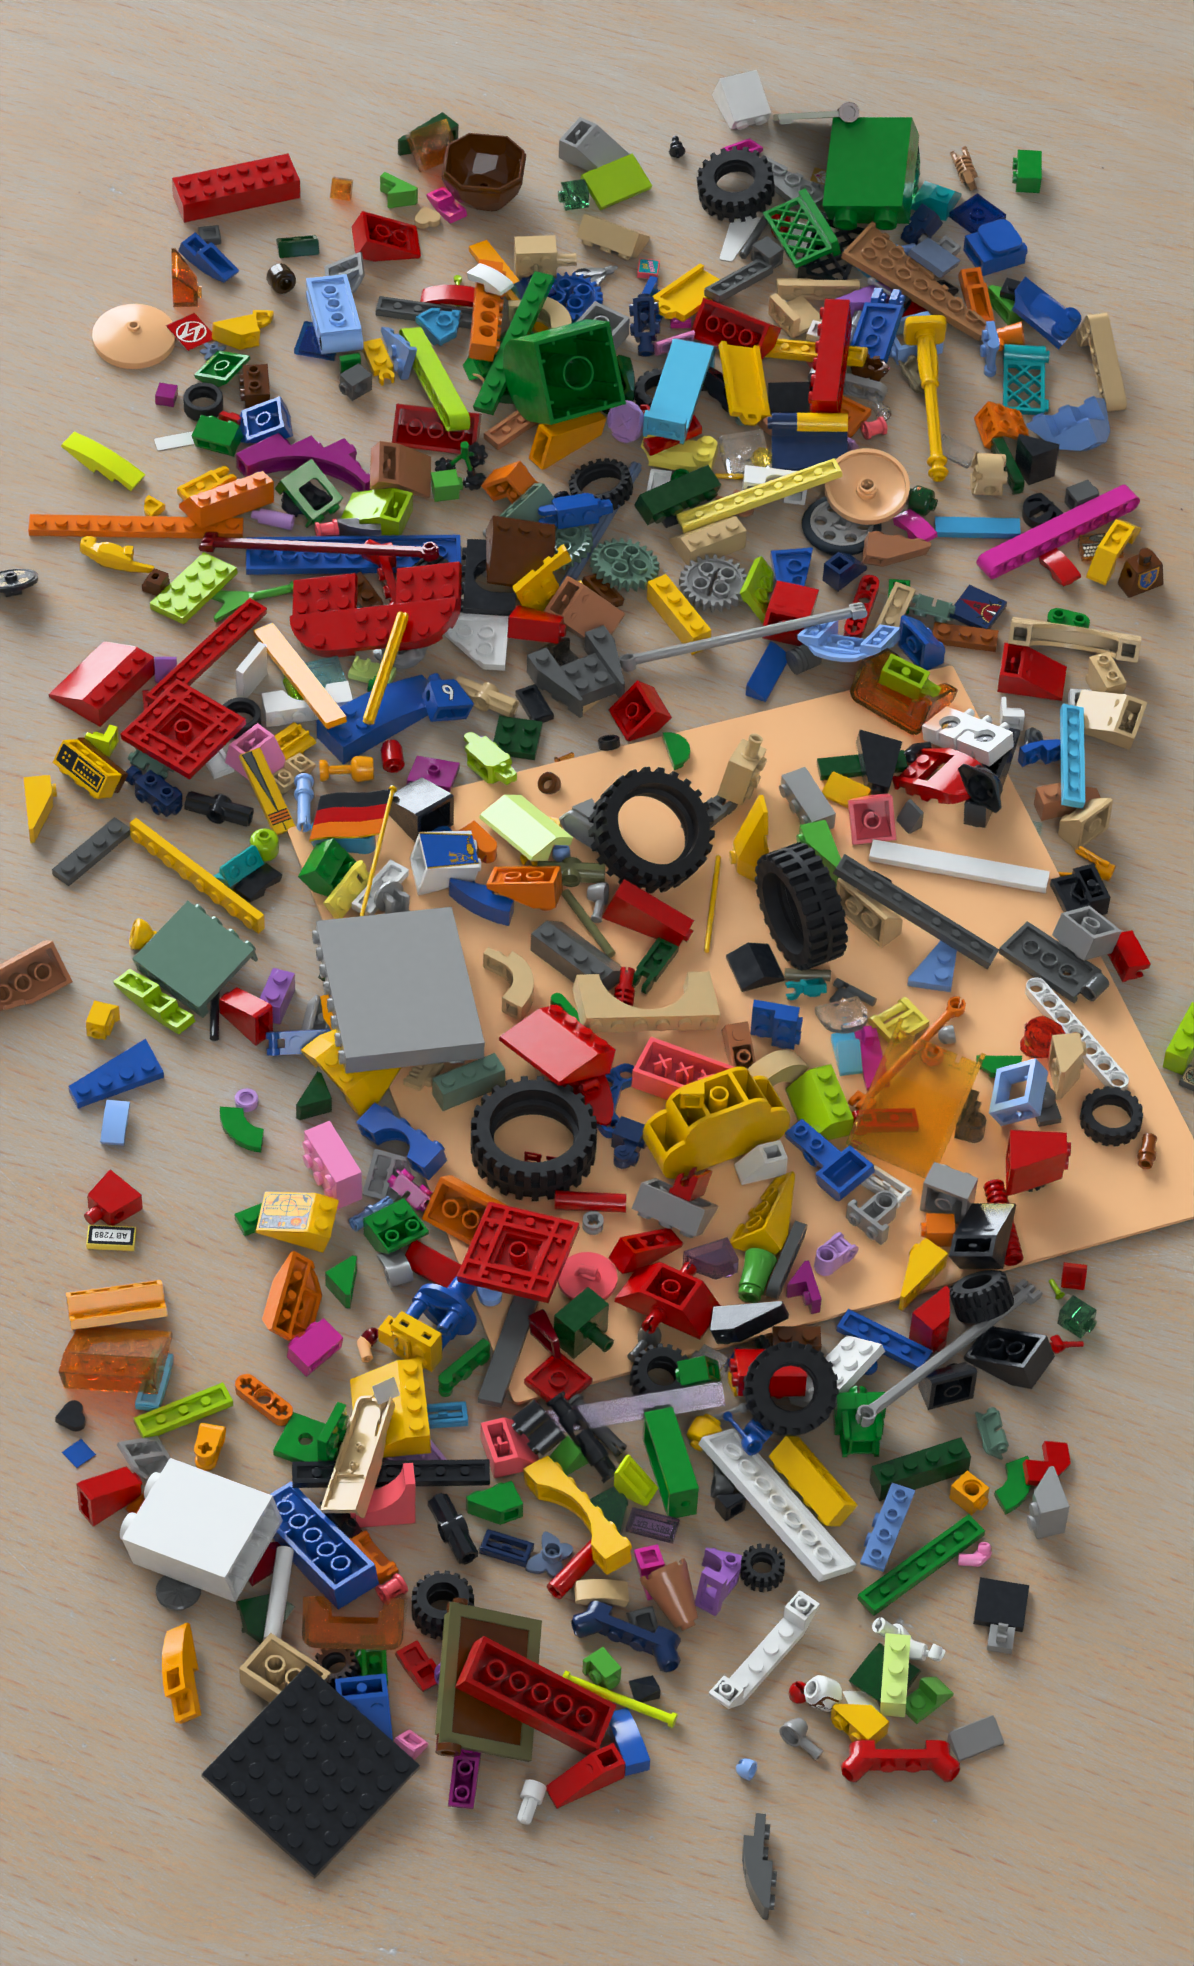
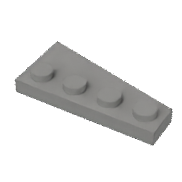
M767 157V164L771 163L775 192L786 201H790L799 197L798 191L806 188L817 207L823 204L824 189L820 187V184L811 183L803 179V175L799 173L789 172L787 170L788 167ZM799 205L794 206L797 210H799Z

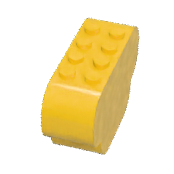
M734 1067L684 1085L672 1093L665 1104V1109L654 1114L644 1125L643 1140L664 1176L669 1179H676L680 1173H684V1176H687L694 1167H697L696 1172L749 1153L757 1145L777 1141L789 1128L790 1114L767 1077H753L747 1068ZM700 1081H704V1108H680V1091Z

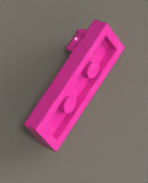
M863 1026L861 1030H854L855 1038L860 1040L862 1074L866 1091H868L886 1073V1067L877 1029L872 1028V1026ZM889 1083L883 1089L889 1088Z

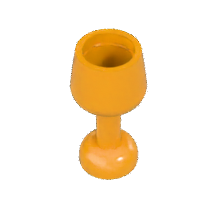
M354 756L351 760V765L329 766L326 760H319L321 782L327 781L329 775L351 774L355 782L374 779L373 757Z

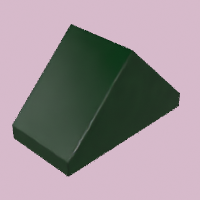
M316 1072L297 1102L296 1119L303 1120L332 1112V1098L321 1072Z

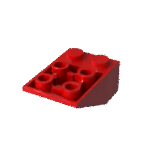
M777 580L763 626L812 616L819 589ZM804 628L765 636L762 639L800 646L803 643L798 640V634Z
M1004 642L997 692L1062 701L1067 666L1028 646Z

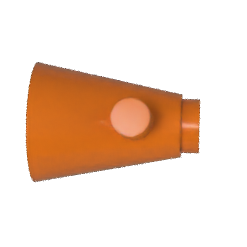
M1022 321L996 329L1000 342L998 351L1004 350V344L1025 345Z

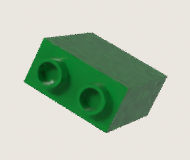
M833 117L822 206L828 219L833 220L834 227L841 230H853L857 228V224H870L874 222L877 229L894 230L897 224H910L919 144V133L912 117H858L853 122H845L840 117Z

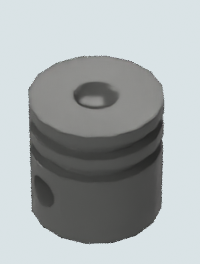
M804 644L786 652L787 664L796 675L814 668L822 662V658L815 656Z

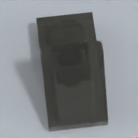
M562 638L559 644L548 643L539 649L547 647L559 666L579 659L570 650V638Z

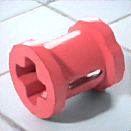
M882 416L878 417L875 421L861 422V432L866 440L878 434H887V423Z
M336 519L320 524L319 522H314L316 536H339V527Z
M396 1573L385 1584L377 1585L375 1590L380 1600L385 1605H388L396 1596L401 1593L406 1594L408 1587L404 1579Z

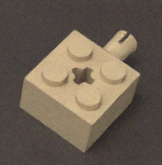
M555 235L514 237V274L521 283H529L534 271L553 275L556 278L558 266H577L576 253L558 254Z
M751 734L748 741L745 739L741 740L728 762L717 793L718 796L738 805H742L746 798H751L754 788H757L760 782V771H763L767 762V758H764L767 749L761 747L763 738L760 735Z

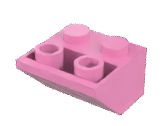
M257 723L229 744L225 763L248 779L239 759L240 754L260 747L272 774L284 768L286 760L275 736Z

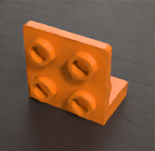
M988 401L974 417L985 448L991 449L993 438L1006 436L1018 440L1019 434L1029 436L1023 415L1017 409H1011Z

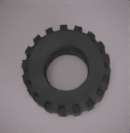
M984 1270L972 1273L961 1278L950 1287V1298L957 1319L960 1322H986L1003 1315L1014 1305V1298L1007 1276L1000 1270Z
M658 1343L656 1348L650 1345L646 1351L643 1349L634 1360L629 1384L632 1386L631 1392L633 1395L637 1394L636 1400L639 1403L644 1401L647 1408L652 1405L655 1406L654 1410H659L660 1407H671V1404L676 1407L679 1405L680 1400L683 1401L688 1393L689 1388L681 1386V1383L677 1381L675 1371L678 1368L677 1361L689 1358L686 1354L682 1356V1350L679 1348L676 1351L673 1350V1345L668 1344L667 1347H663V1343ZM655 1368L665 1369L673 1376L674 1382L666 1386L655 1384L649 1378L648 1372Z
M446 1570L444 1573L434 1571V1575L431 1576L428 1573L424 1575V1580L419 1579L417 1587H414L412 1591V1620L415 1621L417 1629L421 1628L422 1634L426 1636L429 1633L430 1638L436 1639L438 1636L443 1640L444 1615L447 1613V1610L433 1608L431 1606L433 1602L438 1600L453 1602L454 1598H464L468 1600V1605L474 1606L473 1588L471 1585H468V1581L465 1578L460 1579V1574L455 1573L451 1575L450 1571Z

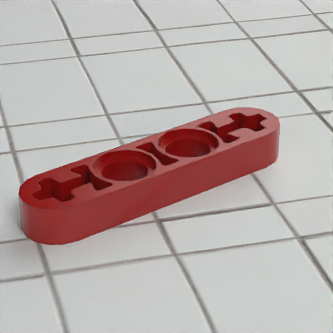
M865 575L861 578L853 603L860 602L859 599L861 598L870 600L868 603H863L868 615L857 620L847 618L843 636L863 637L879 592L880 581L876 576ZM869 584H871L870 591L866 590ZM853 626H857V630L855 632H852Z

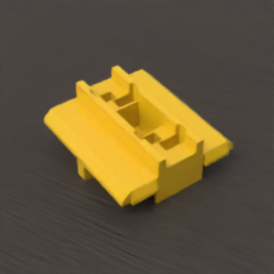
M295 722L274 735L285 760L298 753L304 755V751L317 743L309 735L308 730L306 731L302 728L301 724L297 725Z

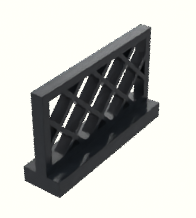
M821 212L829 226L836 228L833 226V220L827 219L826 213ZM857 227L853 230L838 229L839 231L834 233L837 238L843 236L846 241L839 243L841 254L833 257L830 253L827 255L829 259L821 261L818 258L800 266L797 278L841 280L832 276L840 273L843 276L842 280H847L853 265L848 263L840 266L837 261L843 260L841 258L844 252L843 247L849 246L857 238L851 239L848 234L855 233L860 235L865 228ZM812 232L810 237L814 238L816 233ZM808 243L806 248L809 249L811 243ZM816 244L813 250L819 251L825 247ZM833 263L836 268L828 270L825 265ZM821 268L823 272L819 274L812 272V270Z

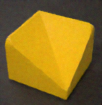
M700 1081L680 1091V1108H704V1081Z

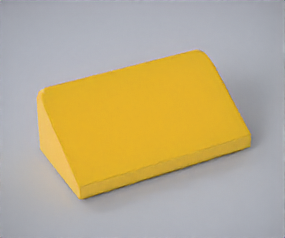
M832 772L822 793L825 798L848 808V800L871 795V789L843 775Z

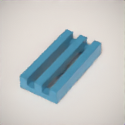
M466 1401L427 1404V1413L438 1412V1414H428L429 1429L468 1426ZM462 1410V1412L448 1413L447 1411Z

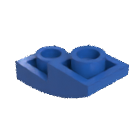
M1061 739L1042 740L1021 746L1018 755L1019 764L1024 767L1041 759L1046 765L1060 760Z

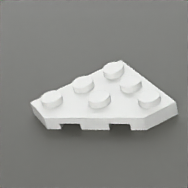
M460 613L453 629L449 628L443 635L482 669L505 671L509 616Z

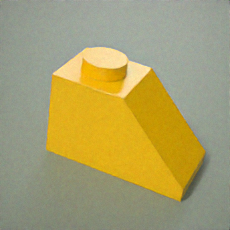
M252 314L213 322L212 339L239 350L259 346L260 329Z

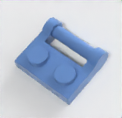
M986 321L985 330H982L983 345H980V356L984 357L986 363L984 374L987 377H993L996 375L995 361L1000 342L995 322Z

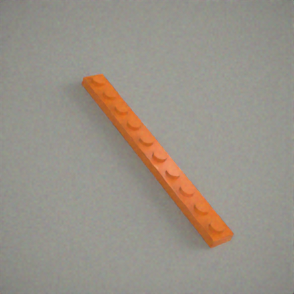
M30 514L28 531L29 536L203 539L205 532H218L219 537L243 538L244 518H229L200 528L189 517Z

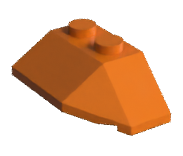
M294 1250L289 1254L273 1279L262 1317L269 1331L288 1341L297 1336L300 1338L306 1333L307 1327L315 1322L322 1298L318 1277L314 1271V1262Z

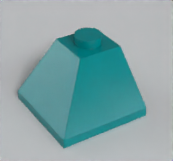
M924 181L912 200L911 209L916 211L923 203L937 213L941 220L946 221L960 200L962 193Z

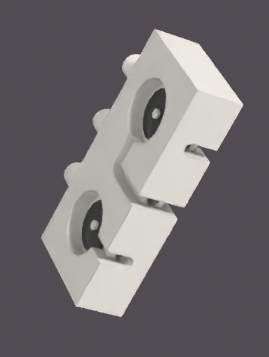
M946 706L922 725L924 741L931 742L942 748L958 750L972 758L975 757L978 762L987 766H991L1014 747L1013 732L1008 731L1010 729L1008 723L1004 722L999 727L990 724L992 723V718L988 715L981 720L973 717L975 715L973 709H968L962 713Z

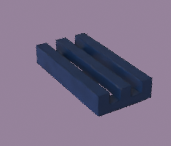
M487 1529L479 1548V1553L525 1568L531 1557V1552H533L534 1543ZM489 1539H493V1540L502 1542V1544H499V1543L490 1541ZM512 1546L525 1549L526 1551L512 1548Z

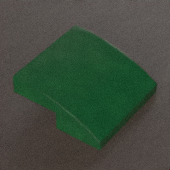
M881 1643L870 1652L849 1679L851 1684L879 1703H881L885 1647ZM909 1663L907 1691L921 1672L911 1663Z

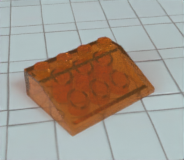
M108 1327L76 1329L63 1352L59 1368L63 1387L68 1389L158 1394L173 1333L170 1331Z

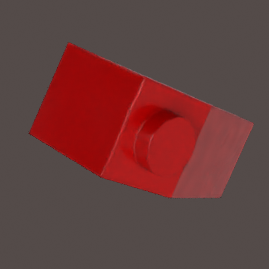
M669 1228L623 1236L619 1238L608 1258L617 1270L625 1274L654 1263L681 1248L684 1243Z

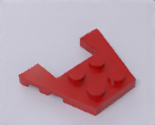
M640 405L643 415L645 410L650 411L649 405ZM694 414L685 441L702 434V425ZM659 436L643 439V446L650 456L680 444L679 440Z

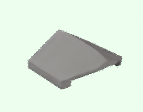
M361 252L324 266L326 276L347 274L352 294L357 291L365 276Z
M374 1149L362 1194L381 1200L389 1196L393 1202L401 1196L389 1187L390 1184L387 1180L392 1175L396 1177L399 1175L396 1172L397 1168L401 1171L405 1168L411 1173L406 1157Z
M158 1436L121 1441L117 1444L131 1469L147 1481L153 1473H161L171 1458Z

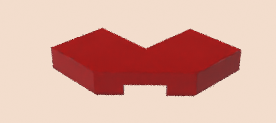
M1044 1441L1042 1444L1044 1461L1025 1460L1023 1463L1026 1485L1038 1486L1051 1466H1054L1059 1477L1071 1464L1068 1444Z

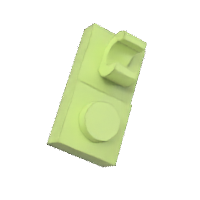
M356 656L348 672V678L369 683L370 679L377 676L381 664L371 662L369 658L363 660ZM395 667L392 668L387 684L392 683L396 676Z

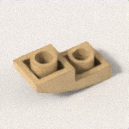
M301 753L287 759L284 763V768L272 774L280 793L285 794L294 788V778L301 773L310 774L316 764Z
M586 1579L575 1581L574 1583L575 1603L589 1606L590 1602L599 1601L626 1607L629 1602L628 1583L625 1581Z

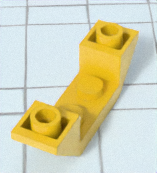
M1116 519L1098 545L1086 578L1106 585L1115 571L1117 558L1127 543L1133 544L1141 532V528L1126 521Z

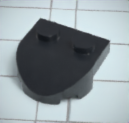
M310 481L299 488L300 493L316 511L332 501V498L325 491L320 490ZM284 492L281 498L282 509L288 514L295 515V517H298L299 514L304 515L287 493Z

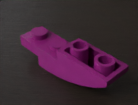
M461 1749V1755L454 1757L448 1807L474 1809L481 1753Z

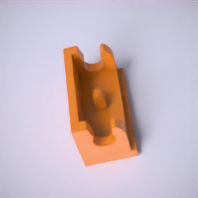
M363 1531L352 1539L350 1538V1540L375 1564L379 1584H383L391 1579L394 1574L399 1573V1570L394 1561L390 1562L373 1543L369 1536L370 1534L367 1531Z

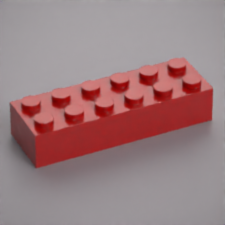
M289 153L172 178L173 198L184 223L301 198L300 179Z
M825 299L824 307H820V320L822 321L821 324H818L817 335L820 337L819 341L816 340L815 343L817 357L813 359V370H815V373L811 375V387L813 388L812 391H809L808 403L810 404V413H841L852 330L850 300Z
M485 1636L473 1643L455 1688L586 1756L599 1750L617 1706Z

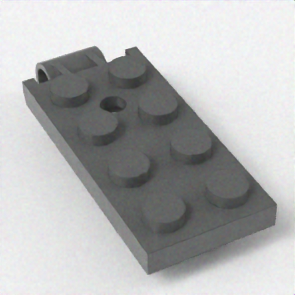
M1028 921L999 948L1000 955L1032 976L1043 979L1050 988L1074 1004L1077 1002V995L1080 993L1086 999L1095 1001L1109 987V981L1102 974L1101 969L1087 960L1084 961L1077 958L1074 952L1062 946L1057 940ZM1068 972V973H1070L1071 975H1070V976H1066V975H1064L1063 973Z

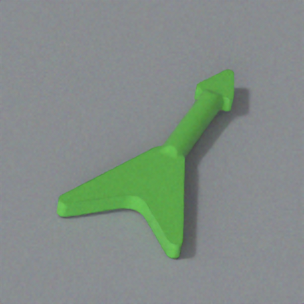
M293 581L289 585L257 592L219 591L211 599L224 605L215 614L214 622H219L232 615L249 598L257 601L293 593Z

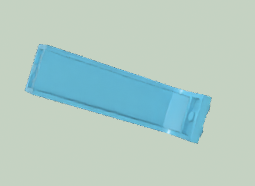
M677 338L672 340L650 411L645 410L644 437H647V435L679 440L680 444H684L708 367H715L717 346Z

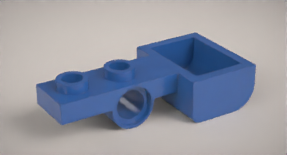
M803 1119L785 1132L786 1139L802 1151L807 1162L813 1167L819 1166L821 1168L815 1173L817 1184L836 1201H841L875 1173L874 1165L851 1145L841 1152Z

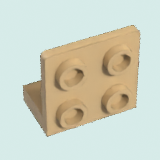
M777 293L769 297L768 314L791 338L807 332L813 320L822 321L820 320V313L803 296L788 302Z

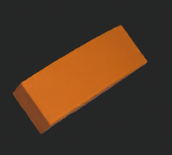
M981 267L961 269L958 278L966 307L972 311L974 310L986 321H995L987 284L984 283Z

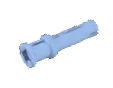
M301 773L294 778L296 786L294 798L297 801V829L301 831V825H303V832H307L311 829V801L314 798L312 790L314 778L310 774Z

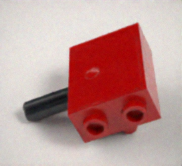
M760 1335V1338L755 1339L756 1349H734V1359L729 1360V1372L732 1373V1387H736L737 1396H743L745 1385L743 1381L750 1364L761 1352L770 1347L769 1339L765 1338V1335ZM786 1366L777 1370L770 1379V1397L774 1396L777 1399H781L783 1396L805 1397L806 1371L795 1366Z

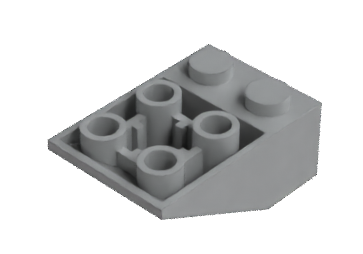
M581 117L559 140V158L587 171L629 155L624 148L597 124Z

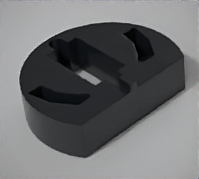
M1042 493L1029 496L1023 504L1022 518L1031 528H1035L1063 514L1054 505V502H1051ZM1039 512H1044V514L1040 515L1039 517H1034V515L1038 514Z

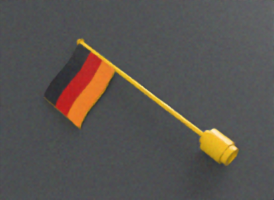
M395 786L373 792L331 793L322 795L319 799L309 842L327 838H363L379 835L360 916L365 915L393 795L397 792Z

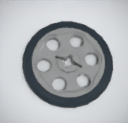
M826 496L812 503L804 512L802 518V530L807 540L818 550L831 555H835L838 552L849 555L860 554L863 552L864 540L867 534L873 531H882V523L864 525L868 529L860 530L858 526L862 524L850 522L837 513L829 512L828 509L832 507L829 505ZM818 520H822L826 522V524L818 525L815 522ZM832 535L835 538L832 540H827L824 538V536ZM851 537L854 538L856 541L847 542L845 539Z

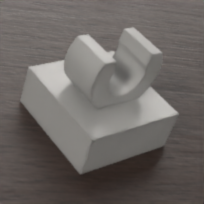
M998 1623V1625L990 1624L987 1651L1012 1654L1015 1628L1008 1627L1009 1624Z

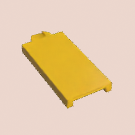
M698 264L653 295L655 302L659 303V314L664 316L665 319L677 318L684 322L699 311L703 297L710 299L704 296V288L720 279L703 270L704 265Z
M721 341L718 346L730 416L739 417L744 425L756 426L760 420L771 416L760 347L758 345H754L753 348L727 345V341Z

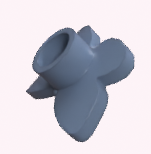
M545 1531L542 1534L541 1540L542 1550L539 1554L530 1558L525 1569L527 1572L541 1574L546 1571L551 1578H554L563 1569L562 1560L572 1555L573 1547L568 1543H560L556 1536Z

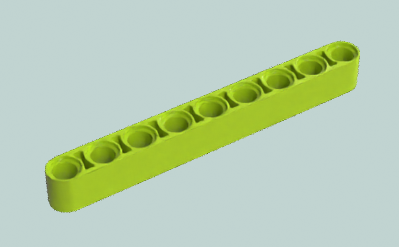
M421 327L400 329L399 335L410 342V347L417 348L412 367L448 432L469 430V413Z

